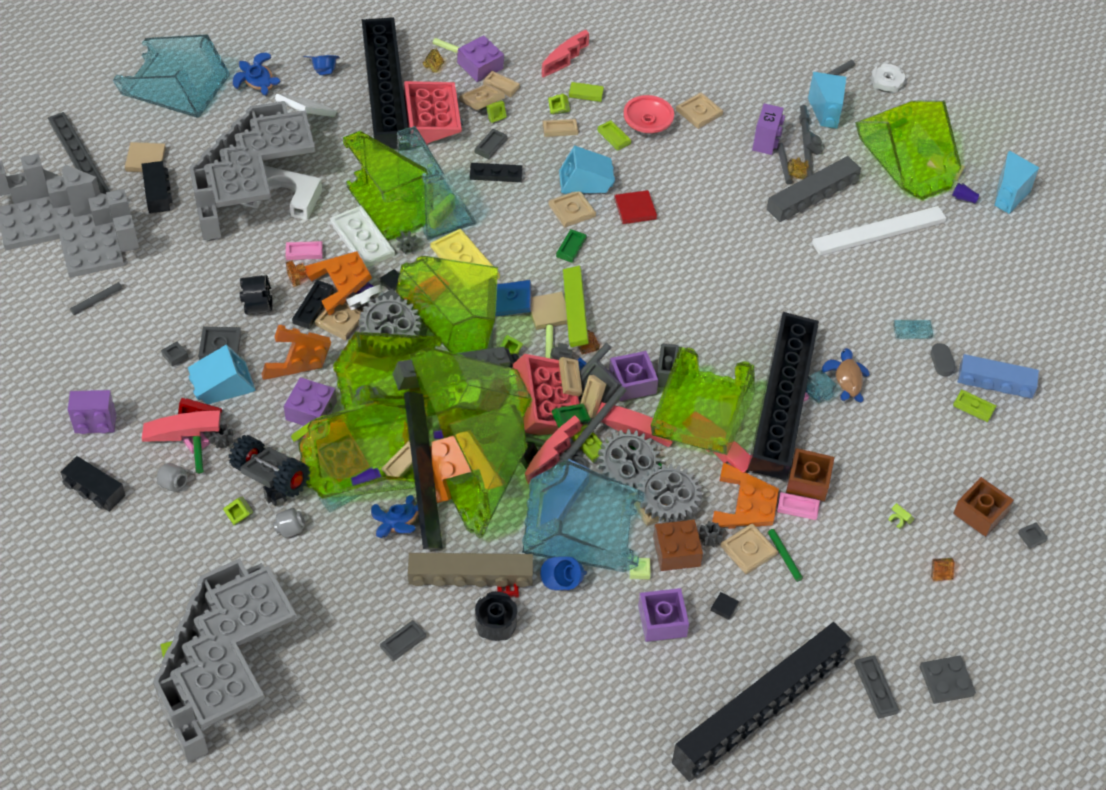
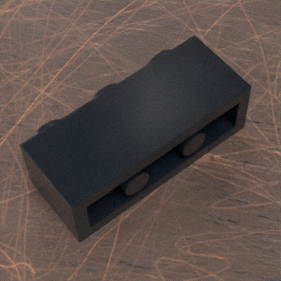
M163 161L142 163L149 214L170 211V203H173L171 193H168L171 190L170 181L166 180V178H169L168 168H164Z
M78 456L60 472L63 479L62 483L65 487L76 490L82 498L90 499L100 509L104 508L110 512L126 496L122 483Z

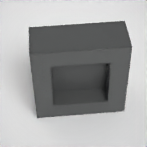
M811 131L806 133V147L816 155L821 153V138Z
M178 341L161 350L162 356L172 367L188 358V353Z
M1037 522L1021 528L1018 532L1029 549L1046 542L1048 538Z

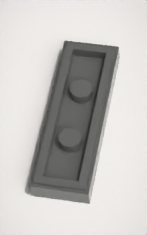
M873 655L855 660V667L877 718L880 719L898 714V706L876 656Z

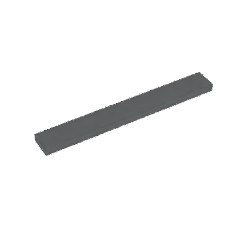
M62 112L48 117L51 127L75 169L95 176L101 193L106 194V192H110L66 114Z

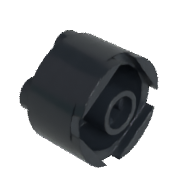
M259 275L240 278V285L243 291H240L239 294L241 303L245 302V315L272 311L273 298L270 295L269 289H271L268 276Z
M489 592L487 596L482 599L480 598L476 603L475 627L482 638L492 641L508 640L517 626V605L504 592Z

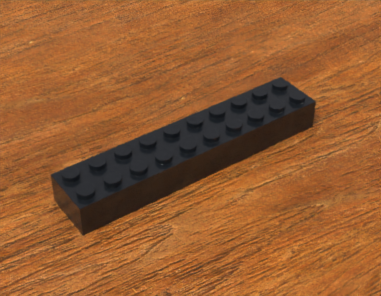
M394 17L361 19L375 150L409 148V134Z
M783 312L781 315L747 470L782 480L787 478L793 459L819 324L818 320Z
M832 622L675 744L672 764L688 782L694 778L699 779L702 777L709 766H715L722 760L724 754L727 752L729 754L732 753L743 739L745 741L749 740L757 728H764L770 722L771 717L774 715L779 716L790 702L794 704L799 700L804 691H811L818 680L826 679L831 674L833 668L841 667L847 660L845 657L850 651L849 646L852 639L835 622Z

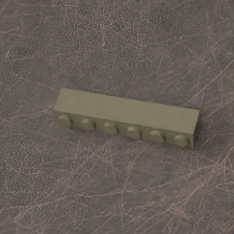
M409 553L408 583L415 586L455 585L462 587L465 585H476L484 587L486 585L505 587L514 586V584L518 587L533 586V554Z

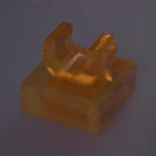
M293 260L286 262L287 275L293 287L300 285L299 278L307 276L304 264L301 263L295 266Z
M588 330L589 344L578 346L582 355L597 351L600 348L594 333L590 332V330Z
M953 558L932 559L931 578L933 581L953 580L955 565Z

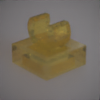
M436 48L431 49L422 64L425 68H430L434 73L439 71L445 61Z
M800 157L796 160L791 158L788 161L789 175L802 180L807 177L808 160L803 163Z

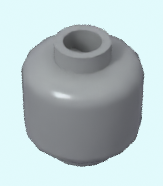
M167 463L158 470L157 482L162 488L176 492L186 485L187 473L184 468Z
M291 508L278 513L273 526L277 534L281 533L283 537L287 538L301 533L303 526H305V520L301 511Z

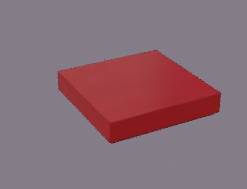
M648 190L614 195L622 224L657 219Z

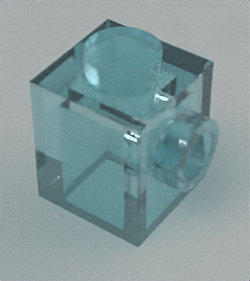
M820 370L808 376L805 392L819 404L825 400H830L834 396L837 384Z

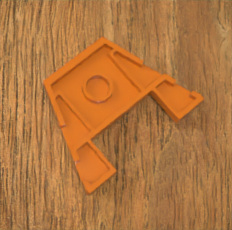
M357 251L303 267L311 281L329 273L338 292L322 300L329 316L335 312L334 309L339 304L343 305L346 302V298L352 292L356 293L372 279Z
M278 325L274 336L275 341L292 342L285 363H265L261 373L262 378L266 380L322 368L331 346L330 337L311 332L304 334L299 329L293 328L289 330L284 325Z
M471 431L432 442V467L437 503L452 499L446 479L468 472L480 471L485 490L504 485V481L494 471L495 467L492 463H489L483 454V449Z
M723 463L720 481L740 485L735 514L714 511L712 522L719 523L720 528L728 527V529H735L736 526H749L750 524H753L755 527L772 526L779 488L746 472L743 473L727 463Z

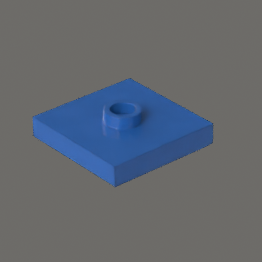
M530 280L495 284V317L531 312L532 284Z

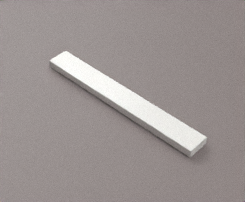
M939 206L818 237L812 240V244L820 256L944 223L946 217Z

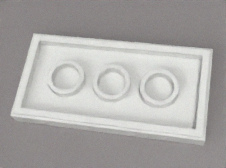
M276 94L275 97L276 101H285L287 106L298 111L305 110L308 114L335 117L337 113L336 110L308 98Z
M362 206L329 218L331 225L351 253L358 252L366 268L395 256V251Z

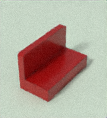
M181 398L178 414L219 410L222 413V408L188 398Z

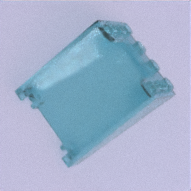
M208 34L145 38L142 42L143 46H147L148 51L142 54L145 63L135 76L123 77V75H116L113 82L121 95L199 118L228 79L230 73Z
M416 126L397 131L400 193L404 200L408 202L425 198L426 224L423 227V233L427 240L477 224L449 175Z
M565 460L531 479L529 483V499L527 501V517L524 522L525 533L522 539V553L545 558L573 557L582 565L619 572H627L638 567L639 557L633 555L634 550L628 548L630 518L637 514V510L634 509V503L637 501L644 502L645 492L569 460Z

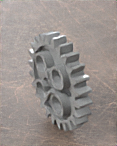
M391 295L389 299L383 296L380 301L376 297L375 304L369 301V306H364L363 312L360 313L359 331L362 332V338H367V344L373 342L372 348L378 345L380 346V351L383 348H387L389 353L390 349L394 348V351L397 352L398 347L405 350V344L411 346L412 341H416L421 329L420 316L417 315V309L413 310V304L407 306V300L400 302V297L393 300Z
M630 429L627 430L626 434L620 430L618 436L614 432L611 438L607 436L605 443L602 442L600 446L601 449L598 451L600 456L597 459V462L601 463L598 469L604 470L601 476H608L606 482L614 481L613 487L619 484L622 491L624 486H626L630 492L632 487L635 490L638 488L639 481H642V475H647V470L654 472V466L660 470L661 466L657 464L661 462V459L656 458L659 456L660 451H654L657 445H650L651 438L645 440L644 433L639 437L637 430L634 434H631ZM628 446H633L636 450H631ZM612 454L618 455L620 459L613 458ZM638 462H644L646 466L643 467ZM622 470L628 471L630 475L623 474Z
M662 464L660 470L654 466V472L647 470V475H642V481H639L637 494L638 501L641 502L640 507L645 508V514L652 512V519L658 516L659 522L663 518H666L667 523L670 522V519L677 522L678 518L685 521L686 515L692 517V513L697 512L698 506L701 504L702 486L698 485L699 479H693L694 473L688 475L687 468L680 471V465L673 469L672 464L669 465V468Z

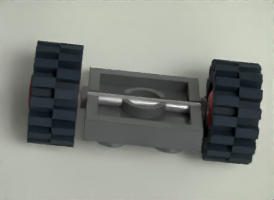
M243 435L242 438L239 437L237 439L238 443H233L234 448L230 449L232 454H229L228 457L230 458L229 463L232 467L241 471L242 474L268 488L274 486L277 491L289 497L298 496L299 491H304L303 487L307 486L306 481L310 479L308 476L310 468L307 464L295 458H290L270 447L264 448L265 445L262 441L250 435Z

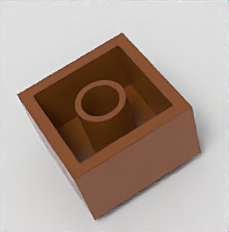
M796 448L786 493L825 502L835 457Z
M980 477L958 500L953 514L986 537L1009 513L1014 499Z
M695 519L655 524L653 540L660 571L701 567L703 551Z

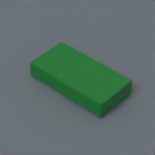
M570 229L559 247L556 257L573 263L587 235Z
M584 403L555 408L551 411L558 428L574 415L580 420V424H586L591 421Z

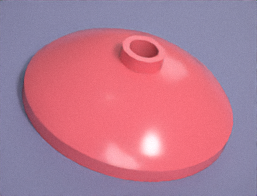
M642 95L626 103L623 116L626 123L639 132L658 133L667 129L672 124L674 110L666 100L660 97Z

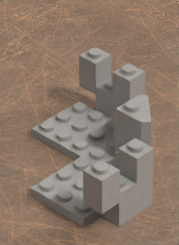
M285 101L250 106L246 110V114L242 118L239 117L231 125V129L227 133L224 132L216 140V144L212 148L209 147L200 156L201 159L189 167L203 240L221 238L216 208L271 199L263 160L315 152L305 110L288 113Z
M39 154L21 157L24 173L10 176L6 175L3 162L0 161V196L11 194L14 204L0 206V230L5 251L60 239L69 278L124 266L121 253L139 249L125 189L103 194L99 190L95 176L65 165L62 169L63 177L43 169Z
M239 558L201 575L197 582V588L187 604L184 617L180 620L174 633L172 644L165 653L159 673L156 674L153 680L162 712L170 728L173 727L179 746L188 763L209 753L204 735L195 720V716L201 728L204 729L265 699L238 646L297 619L294 609L269 565L264 567L260 563L246 570Z

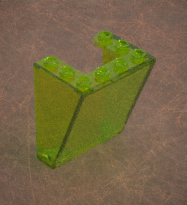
M362 131L343 137L344 146L351 150L361 164V169L354 172L356 180L352 183L350 180L346 181L347 188L358 204L369 215L385 239L390 241L400 237L401 231L407 234L409 230L413 232L421 227L428 226V213L433 209L431 171Z
M355 332L333 364V370L337 376V387L341 393V404L344 406L345 421L348 424L349 430L407 420L404 393L408 391L423 394L426 417L448 413L457 402L455 393L443 390L441 384L398 390L393 377L398 361L439 356L435 354L434 348L441 346L440 337ZM363 386V388L360 390L359 394L355 398L356 390L359 387ZM373 387L377 389L379 395H374Z
M679 347L651 423L652 436L728 455L755 395L754 365L746 361L739 362L735 366V379L729 376L723 377L709 371H700L699 356L696 351L689 347Z

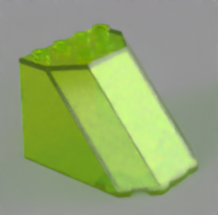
M912 100L855 122L859 139L903 191L919 200H924L952 188L956 173H959L961 169V163L945 100ZM929 160L936 166V168L927 166Z
M420 256L411 264L407 262L401 265L396 293L403 300H407V305L413 304V310H418L417 315L420 316V320L450 353L487 349L495 322L498 267L430 256Z
M426 347L409 354L423 396L428 395L437 415L443 438L471 431L475 439L479 441L522 423L532 398L520 377L518 369L431 347Z
M372 400L312 420L307 427L308 432L305 438H302L298 445L301 455L300 461L307 464L310 468V474L308 475L310 479L306 481L307 487L317 492V495L322 499L415 488L413 467L403 477L386 476L381 469L410 441L406 408L403 404ZM371 467L373 469L378 468L381 475L380 478L352 486V477Z
M515 404L449 423V427L471 472L447 478V485L452 501L466 530L470 533L475 532L476 537L479 539L483 538L527 449L523 415L518 411Z

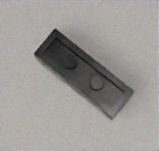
M471 163L470 180L522 183V165Z
M316 280L293 316L292 323L310 329L324 307L322 300L332 294L334 290L333 285Z

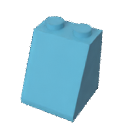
M813 72L808 100L820 126L838 128L844 100L845 76Z
M574 145L559 169L561 193H607L608 189L615 182L611 158Z
M1009 151L999 177L994 206L1010 214L1031 192L1039 167Z
M228 345L221 347L188 367L190 373L188 377L195 388L193 390L194 395L198 400H202L206 404L241 396L256 390L246 362Z

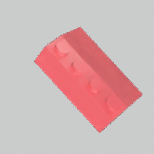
M404 81L403 93L409 144H427L462 131L455 82Z
M524 354L513 364L522 428L525 430V433L554 434L559 428L551 411L555 408L579 404L578 396L563 393L559 360Z

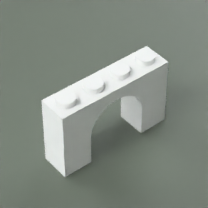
M264 165L269 190L279 187L293 190L295 194L289 204L291 217L308 220L322 192L321 178ZM261 201L243 203L241 205L258 209Z

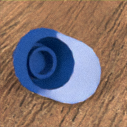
M336 55L303 56L311 58L314 70L320 75L331 74L336 67V59L340 58Z
M573 557L549 558L543 563L540 571L541 581L551 590L574 589L583 581L584 575L587 574L582 564Z

